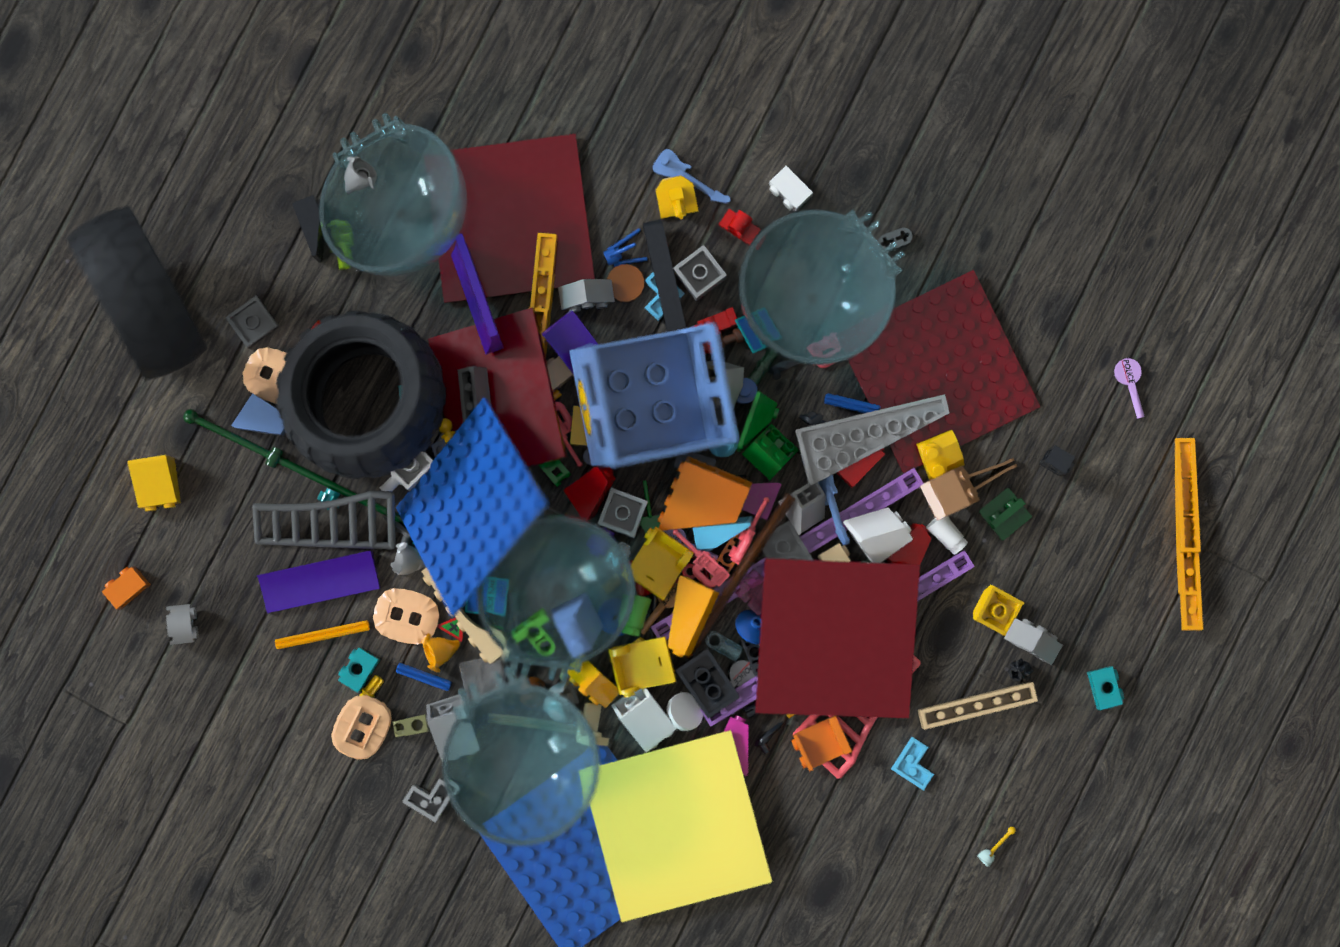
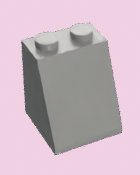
M463 693L426 705L427 723L442 761L453 760L457 756L472 754L479 750L478 739Z

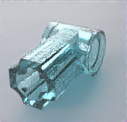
M716 631L709 632L705 637V643L709 648L735 662L742 652L743 647ZM712 635L719 637L717 645H710L709 638Z

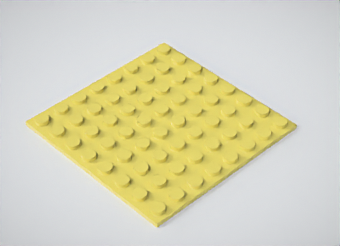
M731 730L581 770L621 922L772 882Z

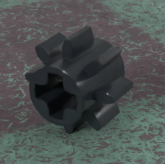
M1021 658L1009 664L1011 669L1008 672L1011 680L1021 684L1023 681L1027 682L1031 679L1030 674L1033 670L1029 662L1023 661Z

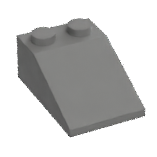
M708 361L706 365L709 380L711 383L717 382L714 361ZM723 362L733 410L743 387L744 367ZM720 396L713 397L717 423L718 425H725Z

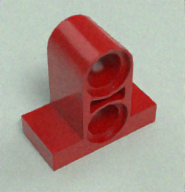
M729 209L719 223L720 227L751 246L761 231L760 228L752 224L753 219L741 210L735 213Z

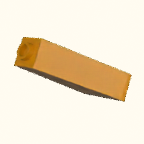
M682 575L678 579L668 647L673 649L672 653L679 657L684 655L691 656L719 595V592Z

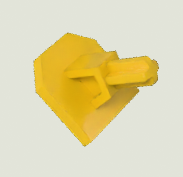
M684 176L665 178L656 188L661 219L672 216L683 219L687 213L698 211L693 182Z

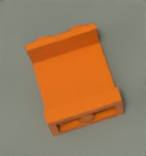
M836 716L827 718L793 734L794 739L791 740L795 751L800 750L802 757L799 759L803 768H808L809 771L843 754L846 755L852 752Z

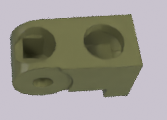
M427 714L393 722L395 737L431 732L427 723Z

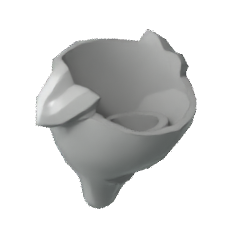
M358 156L348 157L347 161H349L344 175L346 193L351 194L354 191H361L369 186L374 189L377 180L375 169Z
M406 542L396 545L398 549L395 561L391 563L394 573L408 575L426 568L416 548L409 546Z

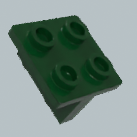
M1006 488L979 510L981 516L1001 540H1005L1032 518V515L1024 507L1025 502L1021 498L1018 499L1009 488Z

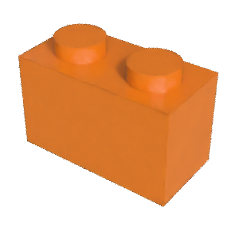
M136 567L124 568L119 573L120 577L116 580L112 579L105 584V589L102 593L116 609L125 607L150 586V583Z

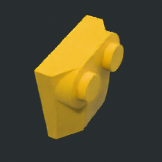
M953 430L916 444L928 479L930 480L964 465V458Z
M990 585L983 591L973 611V619L1005 636L1024 602Z

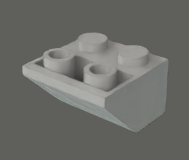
M818 482L810 486L806 484L790 494L796 499H794L795 501H793L794 503H792L786 515L798 535L825 518L826 495Z

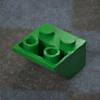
M771 424L751 443L742 455L771 480L799 449Z

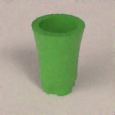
M626 594L622 623L623 634L640 637L652 599Z

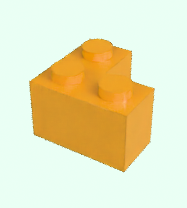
M582 654L566 670L571 676L569 681L576 687L580 686L578 690L586 697L590 695L589 699L597 706L600 703L606 708L619 694L618 687Z

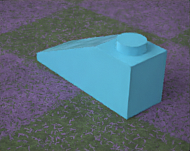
M739 517L736 523L693 527L696 549H702V551L713 550L750 527L753 517Z

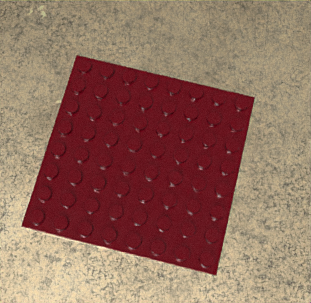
M576 134L425 153L444 303L466 300L451 257L456 245L455 236L461 233L471 253L486 298L532 292L538 233L558 235L554 268V289L582 279H595Z
M974 270L836 336L868 403L880 405L881 409L940 395H945L949 414L889 445L903 474L923 465L917 443L953 430L959 446H962L1040 407Z
M765 558L755 713L909 718L920 565Z

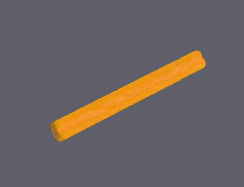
M365 620L276 639L275 646L276 649L293 647L369 631L370 626L369 622Z

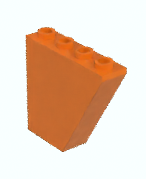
M690 456L687 457L686 461L682 460L678 471L681 472L679 478L675 477L671 486L674 491L672 495L668 494L664 504L667 506L666 511H662L659 516V529L663 531L736 523L752 482Z

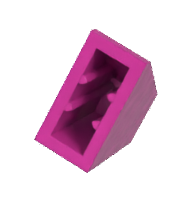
M735 715L734 718L730 716L723 732L731 730L743 775L747 776L748 724L745 723L746 719Z

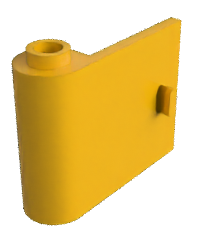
M655 526L654 529L650 527L644 536L646 541L625 575L664 600L694 552Z
M666 636L608 649L619 695L631 697L639 689L676 682Z

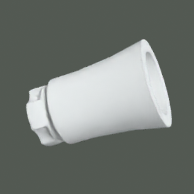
M949 516L938 521L934 518L926 526L927 530L947 550H950L953 555L961 551L968 543Z

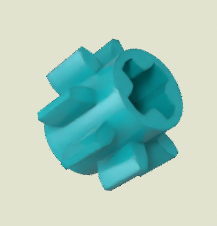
M327 488L325 492L320 491L317 499L321 502L336 500L340 494Z

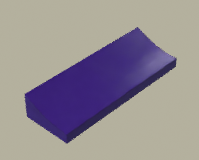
M461 233L455 236L456 245L451 257L485 354H489L504 347L471 253Z
M573 310L541 333L573 375L569 351L586 346L599 345Z
M373 551L257 575L267 613L381 589Z

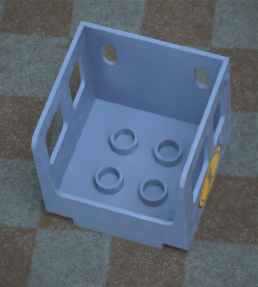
M714 323L596 346L591 345L569 351L591 465L616 466L738 441L718 332ZM707 341L711 344L717 374V382L713 383L709 380L703 349V342ZM720 396L725 425H718L713 403V397Z

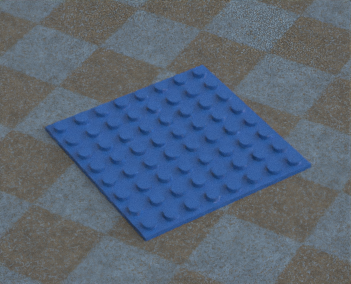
M483 397L432 461L428 472L423 474L419 479V483L405 495L396 509L451 616L455 617L548 504L489 401Z
M594 746L477 830L558 947H583L621 919L581 770L618 761L608 746Z

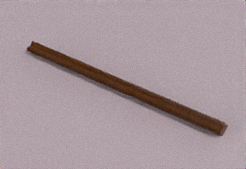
M785 495L786 497L782 499L781 505H778V509H775L777 511H774V515H771L773 518L770 517V521H767L769 524L766 523V528L763 527L762 534L759 533L760 535L757 537L758 540L755 539L756 541L754 542L756 544L750 547L752 550L746 553L748 556L742 559L744 561L742 562L743 564L740 563L739 570L736 569L735 576L732 575L731 582L728 581L727 588L724 587L723 594L720 593L719 600L716 599L717 602H715L716 604H714L715 606H713L691 656L684 655L686 658L690 659L693 656L695 650H697L699 644H701L703 638H705L707 632L713 626L712 624H714L716 618H718L720 612H722L724 606H726L728 600H730L732 594H734L736 588L742 582L741 580L746 576L745 574L750 570L749 568L754 564L753 562H755L757 556H759L761 550H763L765 544H767L769 538H771L773 532H775L787 514L788 509L791 508L792 503H794L793 501H795L794 499H796L792 495Z

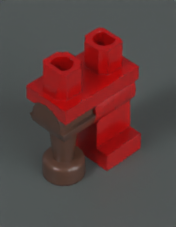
M733 307L697 321V325L693 326L714 323L717 328L721 351L724 346L734 341L738 344L745 342L739 328L734 329L733 334L722 335V331L737 326L735 322L737 317ZM703 342L704 354H708V356L713 355L710 342Z

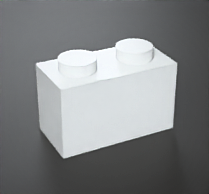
M787 166L769 183L770 191L775 196H780L784 200L783 204L789 210L793 209L795 212L813 194Z

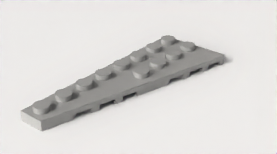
M945 395L795 430L809 486L949 414Z

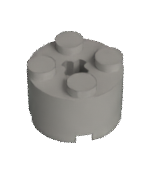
M191 604L166 607V610H170V614L166 615L168 637H173V640L169 641L170 645L195 642V639L199 638L198 626H194L193 619H197L196 607H192Z

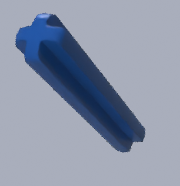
M829 393L826 394L824 400L825 404L862 413L881 410L880 405Z
M399 663L396 668V672L445 691H449L452 684L449 680Z

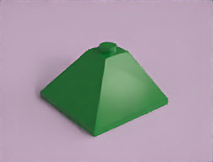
M757 391L736 450L737 452H741L771 423L772 419L776 420L779 412V409L776 408L777 402Z

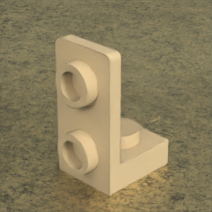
M585 703L578 741L608 746L609 738L601 737L602 733L597 732L602 707L600 704L597 706L593 703Z

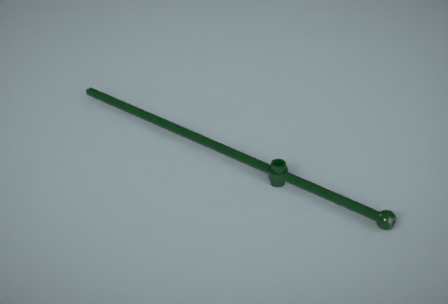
M188 409L183 416L184 421L188 424L196 423L266 457L265 464L272 468H276L277 464H280L346 497L357 495V493L283 458L282 454L284 451L273 446L272 450L269 451L199 417L193 409ZM368 500L358 502L368 507ZM375 502L376 511L387 516V508ZM395 512V521L404 525L400 515Z

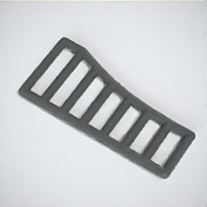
M368 491L341 499L317 503H255L252 506L254 541L258 545L394 550L396 548L395 496L392 491ZM375 498L387 499L388 542H377ZM368 500L369 541H358L356 502ZM348 505L350 540H338L337 507ZM329 509L331 540L319 539L318 510ZM260 511H272L273 537H262ZM299 511H310L312 539H300ZM280 512H291L292 538H281Z

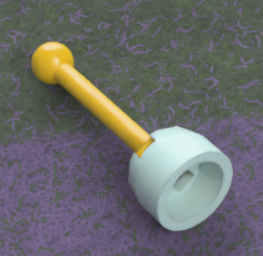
M1009 827L1008 832L991 850H983L977 857L989 867L994 861V852L1011 834L1016 832V829Z

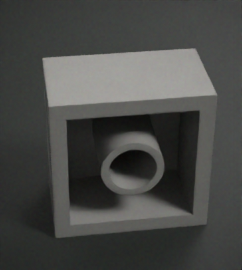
M704 245L673 268L675 275L695 301H698L727 279L726 273Z
M611 488L598 525L635 538L648 501Z

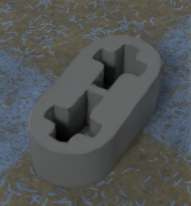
M900 228L884 234L878 239L877 248L879 251L887 253L904 247L911 242L912 232L908 228ZM901 232L904 235L908 234L905 242L903 239L896 241V238L900 237ZM883 239H885L886 241L893 240V242L889 244V248L881 246V244L883 243Z

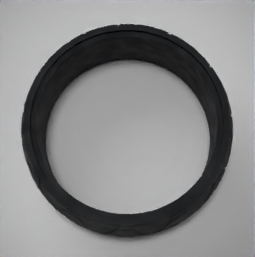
M130 206L112 209L97 215L80 225L66 237L95 295L145 381L163 377L180 370L208 349Z

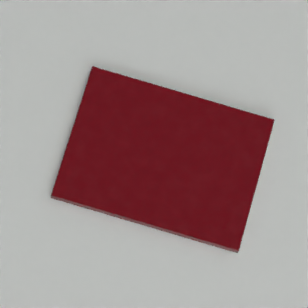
M535 308L495 318L494 322L504 348L489 354H485L475 325L428 339L429 346L442 368L443 383L446 391V403L443 406L444 418L452 422L451 431L456 432L463 424L458 370L472 366L487 368L491 407L525 466L529 468L567 457Z

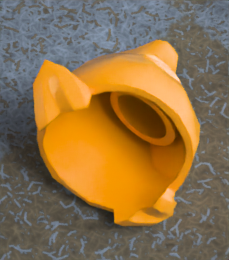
M428 633L421 642L430 664L428 668L440 673L439 667L454 655L460 646V641L441 637L430 638L431 635Z

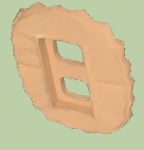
M266 347L258 349L250 355L243 371V383L248 391L263 400L277 404V376L285 364L284 357L286 352ZM264 366L273 368V373L268 380L260 376Z
M397 588L385 591L378 598L373 615L375 628L381 635L407 644H421L428 633L431 635V638L435 633L439 619L438 607L431 598L415 591ZM393 607L403 609L400 621L391 619ZM412 612L422 615L418 626L409 623Z
M367 695L355 696L353 699L348 700L334 724L331 734L333 745L340 753L354 759H367L373 756L382 745L389 731L392 721L391 710L384 702ZM363 712L373 716L369 725L359 722ZM356 729L365 733L361 742L350 738L353 730Z

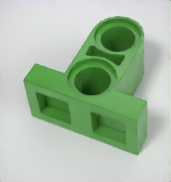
M541 608L511 630L512 636L517 643L527 637L541 655H550L555 650L553 637L543 626L549 620L544 608ZM532 627H538L536 632L529 631ZM544 641L550 642L546 647L541 646Z

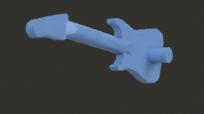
M669 149L664 150L655 161L653 171L656 174L669 178L682 175L693 182L694 187L711 197V201L720 203L730 202L729 196H725L717 190H712L686 173L685 170L691 169V165L682 163L673 151Z
M833 475L819 481L818 484L826 495L825 506L829 505L836 527L835 532L841 543L846 545L850 541L834 497L838 490L835 487Z

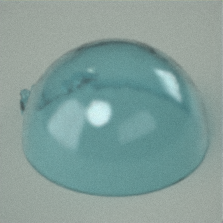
M384 113L382 118L385 125L382 127L379 120H372L375 131L361 140L355 132L350 133L353 143L351 146L346 138L340 139L343 150L332 154L335 163L322 189L319 218L324 239L332 252L340 260L366 273L380 276H400L428 267L450 249L463 226L467 210V190L464 175L457 159L439 137L422 127L404 124L397 116L393 117L394 120L392 121L390 116ZM358 156L375 169L377 180L374 189L369 186L361 191L347 194L344 180L345 171L349 164L347 158Z
M806 210L791 213L772 222L752 242L741 267L739 297L743 313L756 337L771 351L783 358L801 364H834L852 358L862 352L884 330L892 313L895 300L894 277L902 271L895 262L905 254L901 251L891 258L888 253L894 250L897 244L893 242L883 249L873 237L871 232L880 223L876 221L868 228L865 227L863 223L868 221L873 215L870 211L860 219L856 216L854 210L845 216L825 210Z
M568 514L539 515L477 589V607L480 619L488 635L503 650L502 661L512 662L510 674H516L518 662L524 663L522 676L526 677L530 664L550 667L549 680H554L556 669L562 668L560 679L566 682L568 669L580 672L582 662L604 651L620 635L633 608L635 584L628 558L609 533L581 517ZM587 592L603 623V628L592 649L573 658L556 627L551 609ZM541 608H544L549 617V620L543 626L551 634L555 644L554 652L547 656L541 655L527 637L517 643L511 630ZM532 627L529 631L536 632L538 627ZM544 641L541 646L546 647L550 642Z
M507 666L505 667V673L508 676L509 683L505 684L501 674L496 671L494 672V677L499 687L482 696L474 682L470 684V690L474 697L471 701L463 688L459 689L458 692L463 705L453 708L457 719L449 732L444 747V784L457 813L479 834L503 844L517 846L534 845L551 840L564 833L588 809L599 782V747L590 724L576 706L551 690L532 686L527 675L516 679L512 669Z

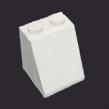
M889 508L847 519L843 522L857 545L872 563H881L913 540L909 534L912 530L905 521L901 523L903 520L897 512L893 513Z
M647 688L635 691L634 696H623L611 705L621 722L645 752L656 748L659 742L664 738L670 737L677 729Z

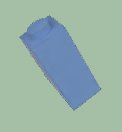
M253 393L231 425L240 430L282 436L286 433L278 409Z

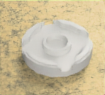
M681 692L674 695L668 702L667 715L669 719L671 718L672 724L679 730L690 731L698 727L702 722L703 713L692 694Z

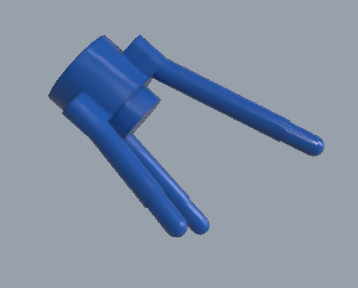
M640 228L603 252L609 266L614 264L616 267L622 264L648 260L647 257L619 261L622 259L621 253L635 247L636 243L621 249L618 247L641 231Z

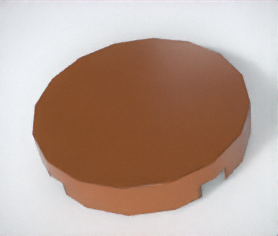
M630 264L616 266L607 277V279H612L615 300L631 302L636 300L643 292V275L637 267Z

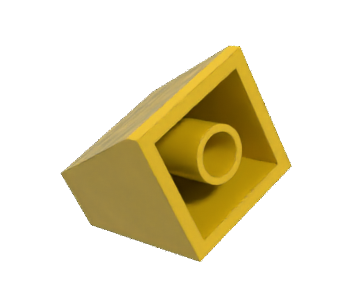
M161 455L127 461L138 508L145 509V512L157 510L156 507L164 506V509L176 507L175 504L181 503L174 457Z

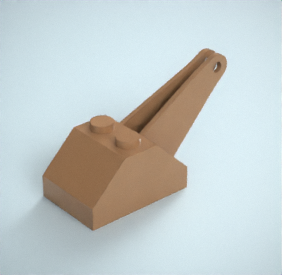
M1014 458L972 474H968L964 467L960 466L920 485L936 520L938 521L980 501L976 490L1005 472L1017 467V464L1002 470L975 487L972 486L969 478L1002 467L1014 461Z

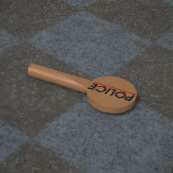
M674 582L664 600L658 597L660 603L644 622L643 630H641L643 635H645L665 608L674 607L678 583Z

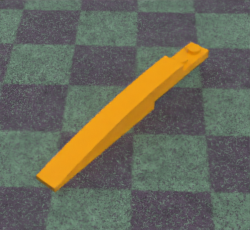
M538 233L531 304L529 308H535L546 358L548 342L541 333L550 327L558 235Z
M1175 438L1176 551L1182 631L1203 630L1199 562L1201 546L1195 438Z

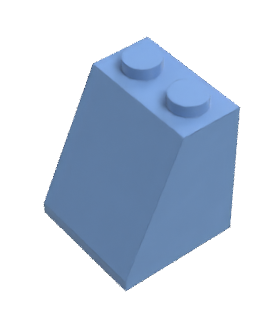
M587 592L551 609L556 627L573 658L591 650L603 628V623Z

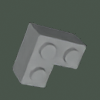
M582 279L558 287L561 310H569V312L573 310L575 313L580 312L581 308L588 309L596 306V309L607 308V304L615 302L612 279Z
M1015 618L1004 639L1052 665L1063 646L1056 641L1058 637L1039 625L1037 628L1033 627L1034 624L1026 619L1020 621Z
M442 777L438 780L431 793L414 784L404 798L403 803L432 821L437 822L458 787Z

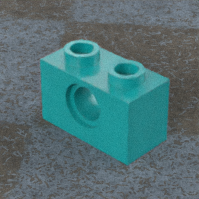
M358 647L357 650L354 649L348 658L350 659L347 666L344 665L338 674L340 676L338 681L357 693L362 691V688L381 660L362 647ZM357 663L362 666V672L359 675L353 671V667Z
M1113 666L1087 672L1097 710L1123 704L1124 694L1122 689L1118 688L1117 681L1119 676L1117 670L1113 669ZM1106 682L1111 685V690L1108 693H1105L1102 689L1103 684Z

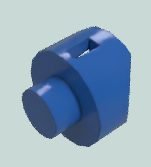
M743 378V387L736 401L737 403L742 405L749 404L755 399L757 386L751 379Z

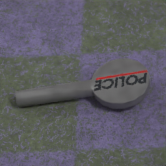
M737 661L730 668V682L734 688L755 677L749 661Z

